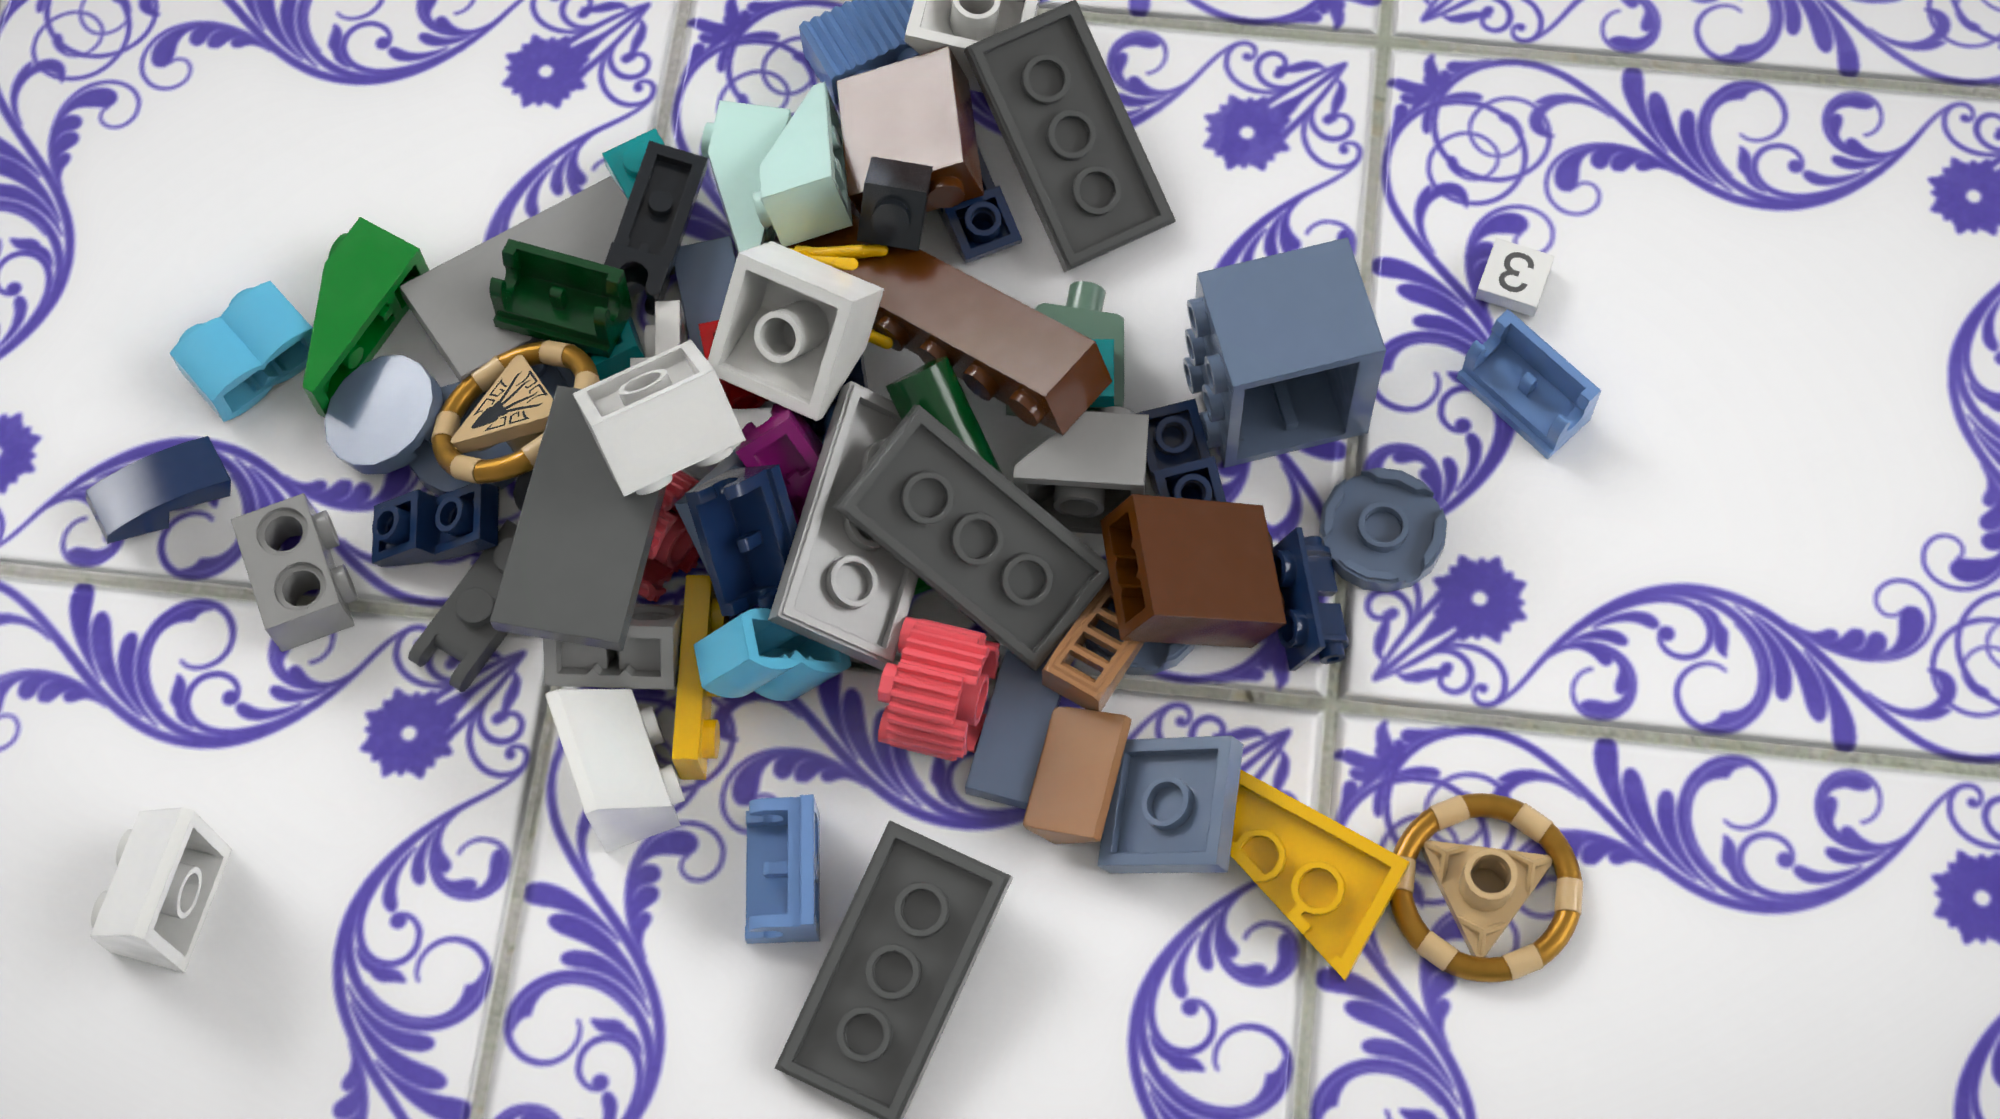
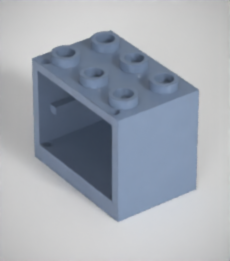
M1348 237L1197 273L1195 299L1187 300L1188 315L1192 328L1185 330L1189 357L1183 358V367L1191 394L1201 392L1206 411L1200 412V418L1208 449L1218 447L1224 468L1368 433L1386 348Z

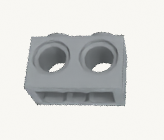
M302 493L231 519L264 628L282 652L355 626L348 603L356 601L357 594L345 565L335 566L330 549L340 546L332 520L326 510L316 513L305 494ZM302 536L300 542L294 548L287 551H279L281 544L288 538ZM314 589L320 590L319 595L313 602L305 606H296L297 600L302 594Z
M635 604L623 651L543 638L545 686L674 690L678 683L684 605Z

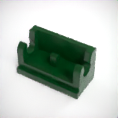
M508 239L502 250L503 265L506 269L505 279L492 277L490 280L489 292L495 311L493 319L495 327L545 341L551 340L574 344L585 352L610 358L633 310L624 270Z

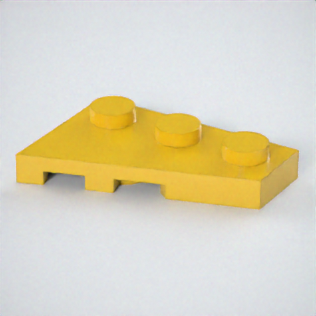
M1240 770L1230 856L1346 982L1410 866V862L1245 771Z

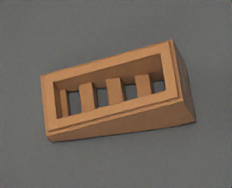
M1110 578L1081 613L1042 670V685L1087 710H1103L1145 643L1140 641H1124L1122 643L1095 628L1098 621L1101 620L1119 630L1116 613L1107 609L1113 599ZM1089 639L1114 653V656L1108 661L1083 647V645ZM1076 658L1100 671L1101 674L1097 680L1070 666Z

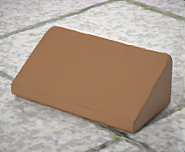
M1073 707L1054 708L1023 819V826L1027 830L1054 844L1100 842L1125 749L1131 718L1121 714Z

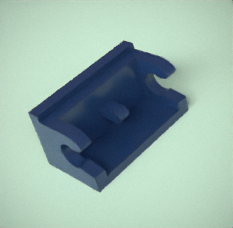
M779 464L732 468L685 493L722 616H736L756 604L759 605V608L772 609L797 529V523Z

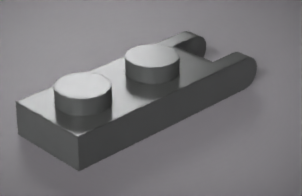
M508 519L498 531V546L482 552L412 646L408 655V659L420 667L430 660L438 648L460 661L449 681V684L460 692H464L471 685L508 634V632L494 630L490 623L517 525Z

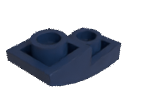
M979 147L978 154L984 196L963 201L951 208L937 209L965 264L1022 243V237L1000 185L995 187Z
M1196 399L1135 413L1149 415L1146 467L1155 496L1226 502L1215 457L1210 456Z
M209 436L161 450L121 468L87 489L86 501L107 544L169 528L170 511L229 497L231 493V479Z
M472 483L437 497L417 489L375 505L372 524V564L380 567L421 564L460 557L498 546L499 487L490 483Z

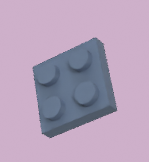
M1232 735L1127 739L1101 838L1097 866L1110 874L1228 872L1244 744Z

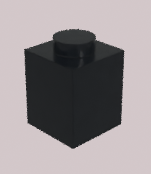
M871 157L864 182L857 241L919 251L925 224L933 166Z

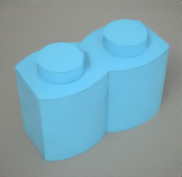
M268 281L256 287L240 291L233 297L229 307L220 317L206 323L196 324L187 329L180 337L176 346L171 350L170 355L183 376L225 422L243 414L256 405L274 385L294 377L306 368L313 328L271 281Z
M768 608L748 610L693 644L702 688L714 695L725 698H739L755 691L757 694L771 700H794L845 671L852 665L850 656L768 621L771 609Z

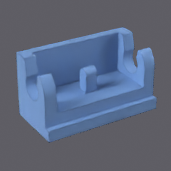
M1507 309L1496 319L1491 329L1492 333L1484 344L1476 340L1471 345L1466 354L1463 368L1458 372L1456 379L1546 459H1549L1590 421L1602 390Z
M814 794L800 795V797L749 801V811H746L745 941L747 944L820 941L819 811Z

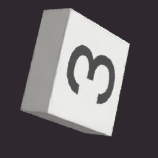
M1496 238L1475 299L1534 317L1555 256Z

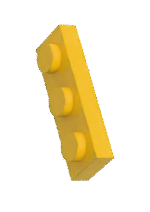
M686 575L672 746V762L679 778L684 780H706L707 760L718 758L720 746L719 720L711 719L712 697L720 696L714 695L702 688L693 645L729 622V616H722L709 575Z

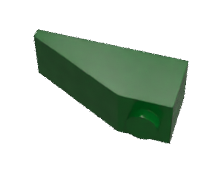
M362 217L358 218L348 233L340 235L335 240L330 249L328 259L324 263L302 385L315 410L324 418L326 417L330 399L342 381L361 364L369 362L374 358L410 309L402 298L399 286L429 271L420 248Z

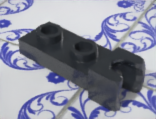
M650 140L614 242L611 243L604 265L624 270L627 283L637 282L645 288L647 295L645 311L649 315H655V301L664 300L670 282V275L707 170L708 158Z

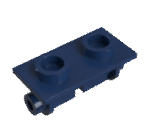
M1296 527L1273 547L1272 552L1279 588L1285 601L1284 613L1287 624L1278 629V636L1286 650L1289 671H1296L1316 654H1319L1322 664L1340 662L1346 658L1344 649L1349 646L1341 604L1319 603L1318 596L1332 597L1338 592L1331 560V550L1328 546L1323 545L1321 537L1309 536L1304 538L1302 527Z

